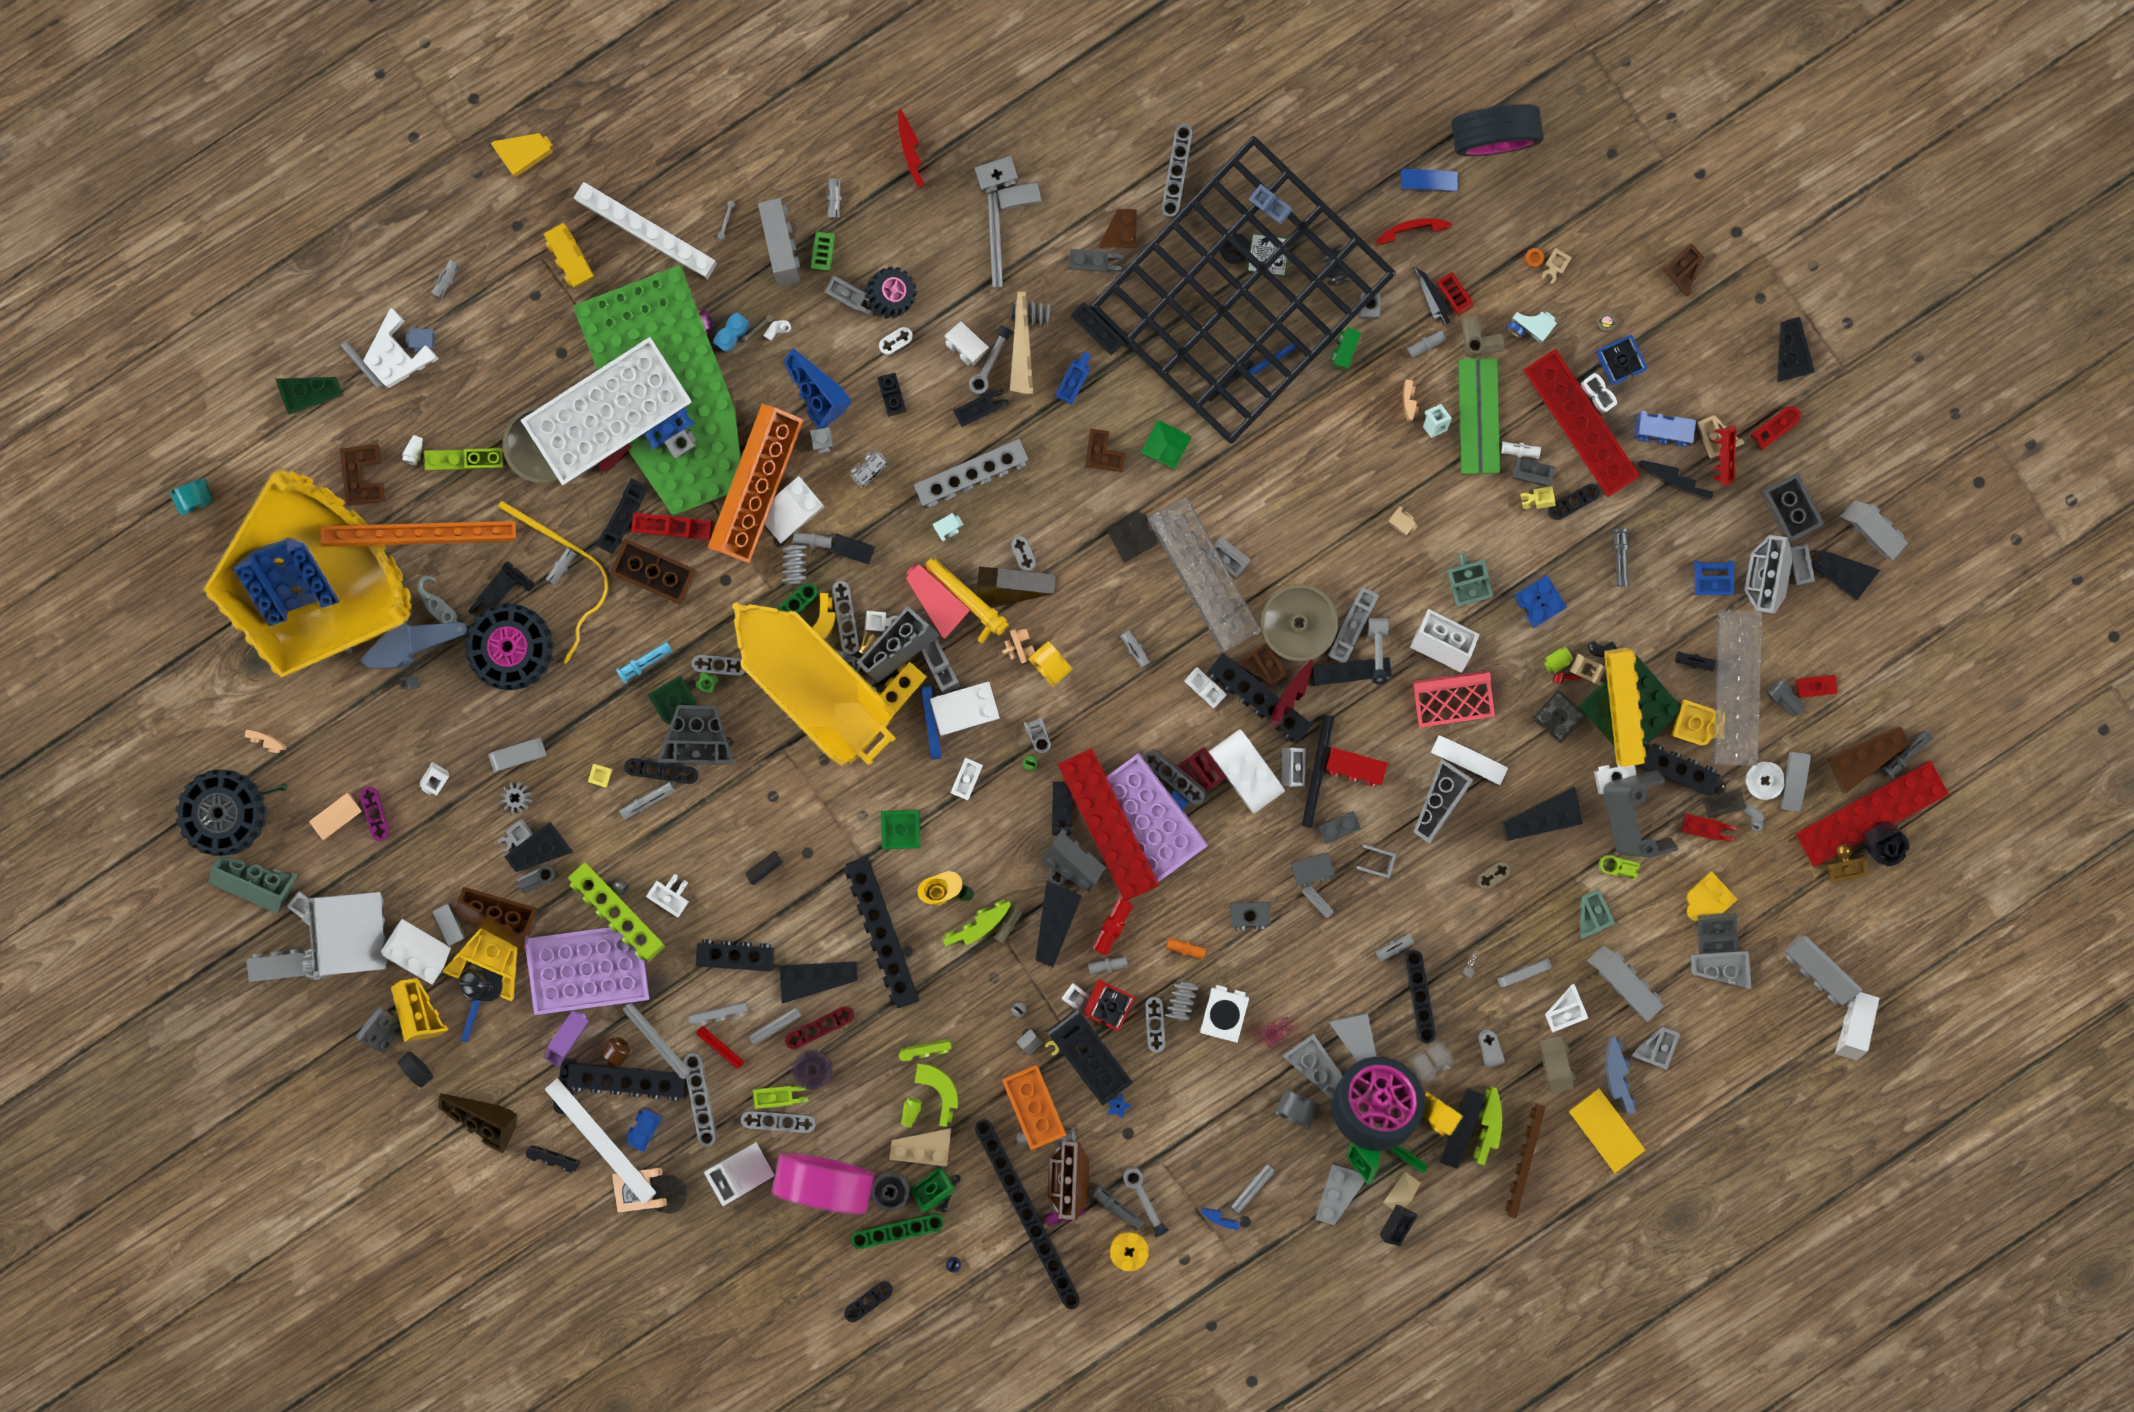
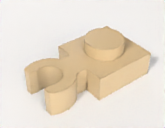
M1555 248L1545 266L1549 267V270L1543 272L1541 279H1544L1548 274L1551 275L1552 280L1549 284L1552 285L1556 281V273L1562 275L1572 257Z

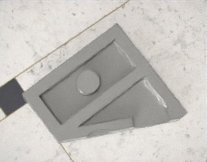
M1661 1026L1631 1056L1667 1069L1680 1033Z

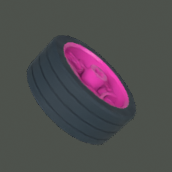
M1513 104L1479 109L1456 116L1451 121L1455 153L1460 156H1486L1518 151L1540 144L1544 139L1540 108L1533 104Z
M1370 1057L1353 1064L1343 1075L1333 1092L1331 1102L1332 1114L1337 1127L1350 1142L1371 1151H1385L1403 1144L1418 1127L1424 1115L1425 1094L1416 1075L1407 1066L1386 1057ZM1376 1083L1381 1084L1383 1088H1379ZM1355 1084L1364 1089L1365 1093L1361 1095L1353 1085ZM1397 1092L1402 1098V1100L1400 1101L1397 1099L1395 1093ZM1358 1107L1364 1109L1365 1113L1360 1112ZM1391 1113L1396 1114L1398 1118L1392 1117ZM1373 1122L1381 1124L1382 1127H1374Z

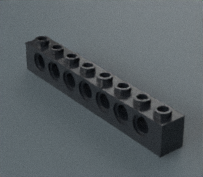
M869 856L846 863L847 868H844L847 879L851 878L853 886L850 888L853 897H858L860 904H857L860 916L864 915L866 922L863 923L867 934L870 933L873 939L870 941L872 950L878 953L879 958L876 961L879 969L884 970L885 976L883 981L886 988L890 987L892 994L889 997L892 1006L896 1005L897 1009L920 1001ZM859 873H864L867 877V881L864 884H859L856 880V876ZM865 891H870L873 894L871 902L864 901L863 893ZM872 909L879 911L880 917L878 920L870 918L869 912ZM882 927L886 930L884 938L876 936L877 928ZM888 945L893 949L891 956H885L882 953L884 946ZM890 964H897L899 966L897 974L889 972ZM897 982L905 984L906 989L904 992L896 991L895 984Z

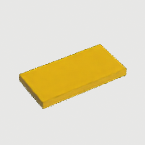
M1599 1088L1568 1111L1614 1173L1646 1151Z

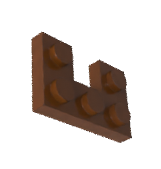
M379 445L341 448L340 455L346 506L386 502L384 483L364 484L362 466L381 464Z

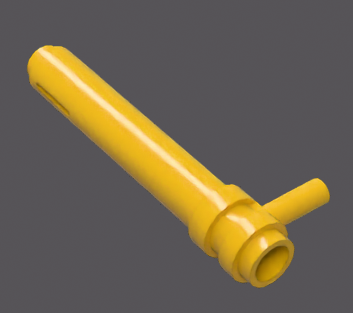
M930 558L924 565L926 571L980 618L981 623L986 626L978 637L980 643H984L991 632L998 636L1005 632L1009 624L1006 622L1007 619L998 615V611L990 608L937 559Z

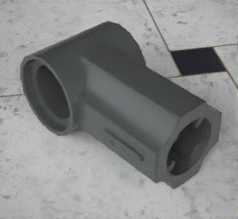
M1779 679L1766 694L1775 703L1780 704L1794 718L1804 709L1805 705L1791 692L1792 689L1782 679Z
M548 865L517 878L520 890L525 894L542 885L553 882L557 877V871L553 866ZM545 869L551 872V877L548 880L543 877Z

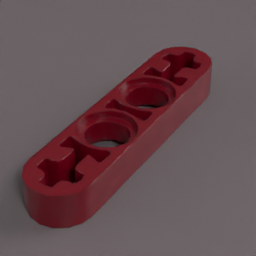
M843 1006L787 1034L785 1043L790 1049H797L850 1023L854 1018V1011L849 1006ZM842 1010L850 1011L849 1020L842 1018L839 1020L841 1024L837 1025V1020L833 1014L836 1013L838 1017L843 1014ZM825 1018H831L834 1021L832 1028L827 1029L823 1026ZM807 1027H815L817 1033L814 1037L806 1035ZM802 1030V1034L807 1041L803 1042V1038L797 1041V1045H794V1043L790 1044V1036L797 1037L801 1035L798 1031Z

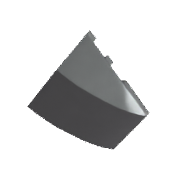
M677 705L657 763L679 765L734 764L717 707Z

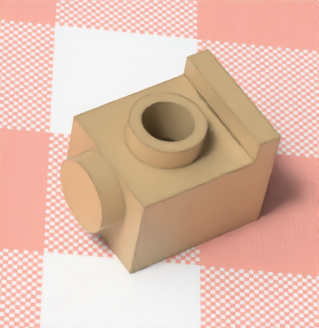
M1399 506L1387 523L1404 536L1408 533L1412 535L1418 525L1413 521L1414 517L1406 511L1402 513L1401 510L1403 508Z

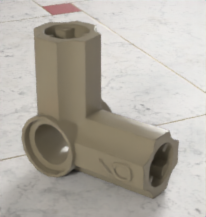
M1478 317L1461 319L1465 342L1464 351L1468 356L1475 357L1479 354L1504 351L1502 334L1481 337ZM1470 343H1476L1478 345V350H1472L1470 348Z

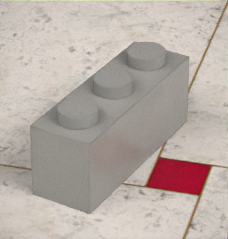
M302 949L290 950V954L276 951L271 952V956L265 957L263 953L252 954V958L246 959L249 982L306 976L302 965V956H305V952H302Z

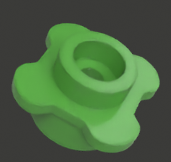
M706 672L700 673L699 681L696 682V687L704 692L711 693L714 691V685L718 682L717 676H710Z

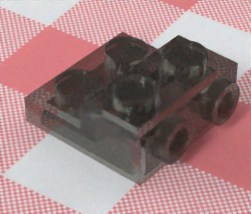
M1140 510L1106 529L1124 563L1158 545L1157 540H1159L1157 533L1154 529L1150 530L1147 525L1150 521L1146 513L1141 514Z

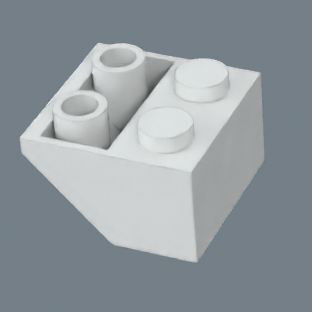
M959 322L945 335L946 346L953 352L957 350L960 353V359L967 365L971 363L974 366L989 350V347L962 322Z

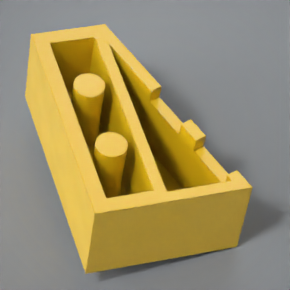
M564 223L544 233L548 241L546 245L551 253L554 252L557 257L555 262L559 269H563L566 273L564 279L569 287L573 286L577 289L596 279L569 228Z
M418 978L401 980L391 987L405 1042L439 1037L448 1031L447 1026H444L438 1017V1011L434 1010L429 1002L430 998Z
M1424 1090L1425 1110L1423 1118L1431 1123L1430 1126L1436 1132L1443 1136L1445 1133L1450 1136L1462 1115Z

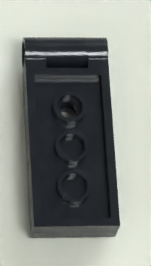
M1077 1008L1046 1031L1102 1106L1133 1083ZM1081 1045H1086L1084 1050H1080Z

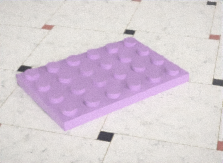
M1139 753L1107 776L1158 882L1208 846Z
M633 924L624 926V931L626 932L633 929ZM610 927L529 938L526 944V955L534 1015L649 1000L645 960L642 961L635 954L637 949L633 945L628 947L623 942L622 938L624 936L620 932L615 933ZM642 937L637 939L638 945H642Z

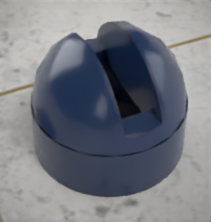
M950 1257L946 1262L947 1270L952 1273L958 1272L961 1268L960 1259ZM953 1260L957 1261L954 1270L950 1269Z

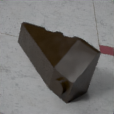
M979 566L977 596L989 607H999L1054 594L1056 575Z
M443 1093L439 1095L438 1108L455 1122L461 1121L468 1128L467 1131L471 1134L473 1132L483 1138L481 1142L502 1154L504 1153L516 1128V1113L500 1105Z

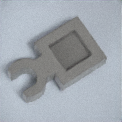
M519 820L505 831L508 837L500 838L498 844L506 841L507 847L503 851H510L513 848V844L518 847L530 838L533 833L523 820Z

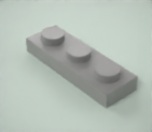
M747 1002L690 1015V1024L695 1023L696 1026L707 1024L706 1020L714 1019L717 1022L725 1020L726 1015L733 1014V1017L745 1015L744 1011L748 1010Z

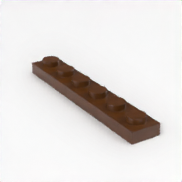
M1538 1103L1530 1111L1529 1118H1532L1530 1126L1527 1125L1525 1130L1526 1143L1521 1146V1162L1517 1163L1515 1168V1174H1517L1516 1181H1512L1510 1192L1512 1193L1511 1200H1507L1505 1206L1507 1215L1512 1218H1517L1546 1108V1106Z

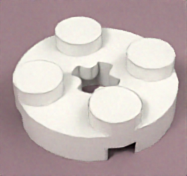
M1756 763L1748 770L1745 784L1750 794L1755 798L1763 800L1773 799L1784 789V773L1774 763ZM1762 776H1763V777H1766V776L1769 777V779H1768L1769 785H1766V784L1762 785V784H1761V782H1762L1761 777H1762Z

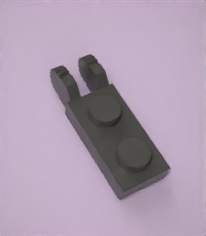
M1070 249L1069 269L1122 272L1123 267L1119 265L1107 266L1108 259L1123 260L1124 255Z

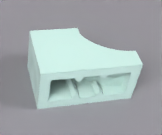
M1517 312L1511 319L1512 322L1522 326L1525 332L1539 343L1544 341L1557 324L1554 321L1555 318L1548 312H1541L1539 315L1532 317L1524 316Z

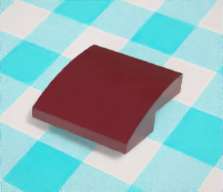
M1205 746L1177 765L1203 786L1206 792L1227 778ZM1182 778L1184 783L1187 785V781L1184 778ZM1197 791L1194 796L1196 799L1200 797V792Z

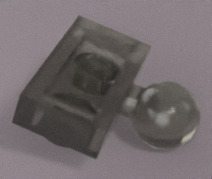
M1719 779L1714 793L1717 795L1703 799L1708 819L1745 809L1746 805L1741 790L1737 789L1724 793L1726 784L1722 779Z

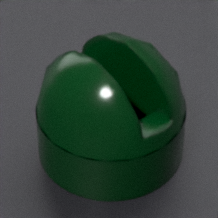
M962 885L957 897L962 901H970L974 896V892L969 886Z

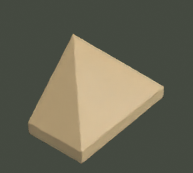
M1404 1172L1383 1203L1392 1210L1396 1205L1406 1207L1412 1201L1421 1182L1407 1172Z

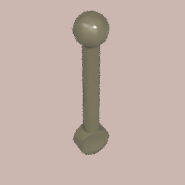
M767 315L766 320H764L761 324H759L747 335H743L741 337V341L744 343L747 342L750 336H752L755 332H757L768 322H772L774 320V317L772 315Z

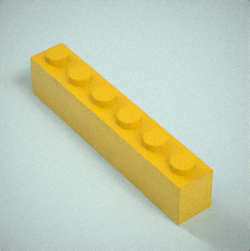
M1628 648L1604 651L1616 764L1621 767L1644 764L1646 750L1642 744L1644 731L1640 726L1642 712L1638 707L1640 694L1636 688L1638 675L1634 670V664L1636 663L1635 653Z

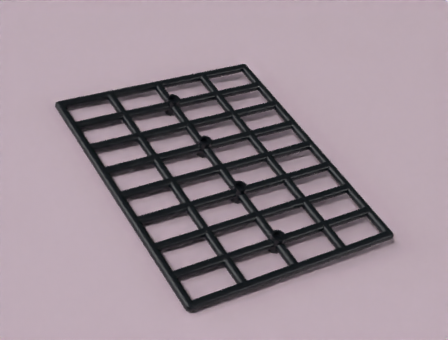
M1252 136L1090 305V308L1228 443L1232 444L1395 276L1396 272L1256 136ZM1253 145L1282 172L1269 188L1239 161ZM1233 166L1256 188L1261 184L1273 194L1289 179L1317 207L1304 221H1301L1293 212L1288 215L1287 218L1297 228L1282 243L1254 216L1259 207L1253 204L1247 209L1219 181ZM1213 187L1242 214L1229 230L1199 203ZM1193 208L1222 235L1209 251L1179 224ZM1322 212L1351 239L1338 255L1308 228ZM1247 221L1277 248L1263 263L1234 237L1236 232ZM1173 229L1202 256L1189 272L1159 245ZM1301 234L1309 238L1331 260L1317 276L1288 249ZM1227 242L1256 268V271L1243 284L1214 258V255ZM1357 245L1386 272L1373 288L1369 287L1343 261ZM1153 250L1182 277L1168 293L1139 266ZM1282 254L1311 281L1297 297L1268 270ZM1207 263L1237 290L1223 305L1193 278ZM1337 266L1366 293L1352 309L1322 282ZM1133 271L1162 298L1148 314L1119 287ZM1261 276L1270 281L1291 302L1277 318L1248 291ZM1187 284L1195 289L1216 310L1215 314L1203 326L1173 299ZM1317 287L1346 314L1332 330L1302 303ZM1113 292L1143 319L1129 334L1123 331L1100 308L1101 304ZM1241 296L1248 300L1271 323L1257 339L1228 312ZM1167 305H1170L1196 331L1184 346H1180L1154 320ZM1296 308L1326 335L1312 351L1282 324ZM1221 317H1224L1251 344L1237 360L1208 332ZM1147 325L1176 351V354L1163 368L1134 341ZM1276 329L1306 356L1292 372L1263 345ZM1202 337L1231 364L1217 380L1188 353ZM1256 350L1286 377L1272 392L1265 388L1243 366V363ZM1181 359H1184L1211 385L1197 401L1168 374ZM1236 371L1266 398L1252 413L1222 386ZM1216 392L1245 418L1232 434L1202 407Z

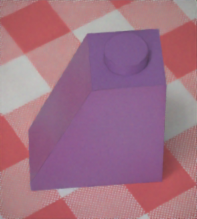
M572 1010L546 1049L544 1059L558 1068L561 1067L588 1024L589 1020L586 1019L587 1017L583 1013Z

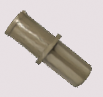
M1015 906L1012 907L1006 919L1002 920L1003 924L993 938L1004 944L1012 929H1015L1014 926L1020 918L1022 910Z

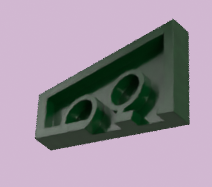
M337 377L275 378L288 415L344 396Z

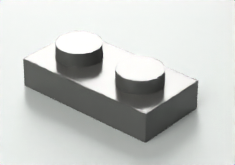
M1354 811L1318 826L1325 844L1361 829Z

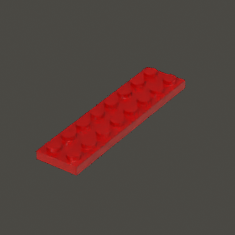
M1556 349L1523 370L1607 498L1640 477Z
M1091 747L1058 763L1061 774L1123 900L1128 901L1158 887L1157 878L1093 748Z
M1928 761L1796 832L1795 835L1811 865L1816 867L1837 855V847L1840 844L1846 843L1853 847L1864 841L1865 832L1876 824L1889 821L1894 825L1946 797L1949 793L1932 762Z

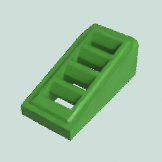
M816 232L811 270L830 272L835 234ZM819 238L830 239V243L819 241ZM818 245L829 246V250L818 249ZM817 252L828 254V257L817 256ZM816 260L827 261V263L819 264L816 263Z

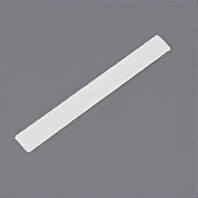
M555 1079L545 1088V1091L642 1203H646L656 1194V1191L559 1079Z

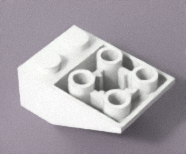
M757 1142L704 1172L722 1206L775 1176Z

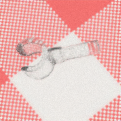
M1473 951L1470 961L1462 970L1463 975L1468 979L1472 978L1476 972L1471 968L1478 954L1476 951Z

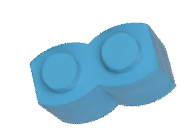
M739 313L733 314L728 319L726 327L716 334L714 344L725 353L730 352L736 346L738 338L747 332L750 323Z

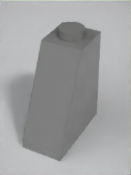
M1367 1013L1329 1020V1024L1357 1062L1362 1059L1377 1057Z

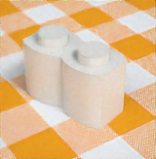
M1594 373L1580 383L1581 388L1592 399L1594 407L1600 413L1604 414L1617 404L1616 397L1610 390L1606 389L1603 379L1598 374Z

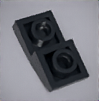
M896 372L877 377L888 417L907 412Z
M836 533L830 552L870 564L875 546Z

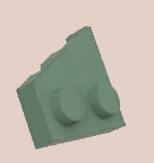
M1599 889L1581 896V939L1615 924Z

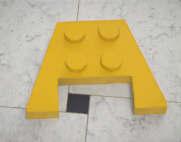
M480 928L449 965L445 967L443 973L460 979L466 962L474 963L503 976V989L499 996L512 1002L514 999L518 948Z

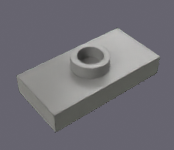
M1808 544L1790 547L1792 555L1791 567L1795 585L1815 582Z

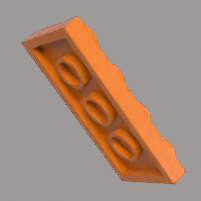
M1038 1065L1002 1079L1031 1151L1067 1136Z

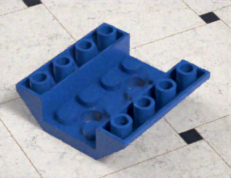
M285 538L252 550L233 568L269 627L287 621L288 611L314 602H318L321 608H325L340 601L305 543L291 538ZM280 558L283 559L284 562L278 563L274 559ZM293 587H298V588H301L302 590H301V591H294L292 588H293Z

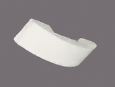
M1438 735L1431 750V753L1498 785L1501 784L1508 770L1507 767Z

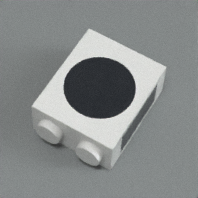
M1216 985V988L1211 987L1200 1033L1238 1043L1249 997L1245 996L1246 992L1235 990L1234 993L1228 992L1227 987Z

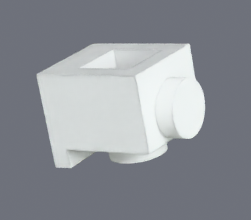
M431 762L430 767L420 781L421 789L427 794L431 795L433 793L437 796L449 778V772ZM433 776L437 779L435 781H431L430 777Z

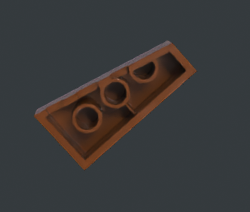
M1899 726L1827 757L1842 793H1848L1909 745V742L1902 727Z
M463 887L457 901L456 915L524 951L536 922L537 908Z

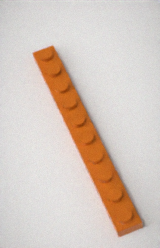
M516 521L321 526V547L516 542Z

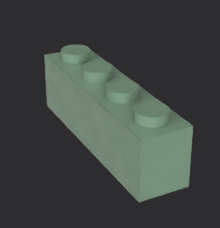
M219 856L211 868L208 883L279 914L290 895L298 874L291 872V875L281 873L282 870L279 869L272 871L263 869L262 865H246L244 861Z

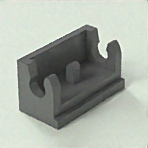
M1516 458L1511 479L1550 487L1555 467Z

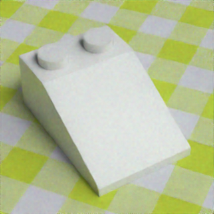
M798 476L774 497L764 524L776 539L783 543L825 508V506Z
M989 682L930 699L940 736L1000 719Z

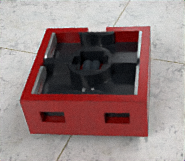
M1098 979L1082 1014L1119 1032L1135 997Z

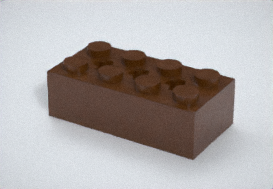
M625 538L610 574L683 605L697 570ZM639 559L640 567L633 569L632 562H636ZM657 567L656 571H658V574L651 577L650 569ZM675 575V583H671V585H669V581H667V578Z

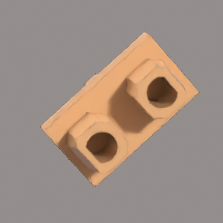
M1027 629L1011 630L1010 633L1015 646H1012L1011 641L1007 640L1005 641L1007 649L1002 650L1003 654L1009 653L1010 658L1014 659L1016 658L1014 650H1017L1021 663H1026L1028 658L1035 653L1033 646L1022 649L1020 642L1030 639Z

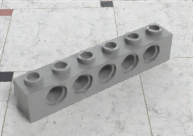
M1020 439L916 483L914 487L923 507L931 508L938 505V501L943 498L947 501L956 497L955 493L959 491L966 493L974 489L973 485L978 483L984 485L991 482L990 478L996 475L998 478L1009 474L1008 470L1012 468L1019 470L1027 466L1026 462H1029ZM1006 454L1011 455L1013 458L1012 463L1008 465L1002 462V457ZM987 462L994 463V471H985V464ZM975 470L978 473L977 478L974 480L968 479L967 472ZM956 477L960 480L958 487L953 488L949 485L951 478ZM940 485L942 493L934 495L931 492L932 487Z

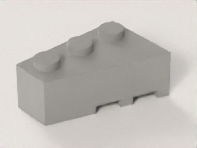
M1854 500L1840 518L1851 522L1855 526L1853 530L1857 533L1860 532L1867 539V542L1884 558L1893 561L1908 544L1903 539L1905 537L1904 534L1898 529L1895 530L1891 526L1893 523L1885 516L1882 517L1879 514V508L1874 504L1869 505Z

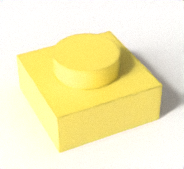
M593 764L588 782L607 788L613 769Z

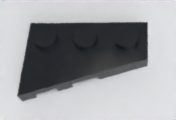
M1800 317L1780 322L1777 383L1814 373L1815 370Z
M1822 550L1812 563V567L1854 600L1859 599L1880 571V569Z
M549 822L504 858L514 871L518 872L574 853V851L555 826Z

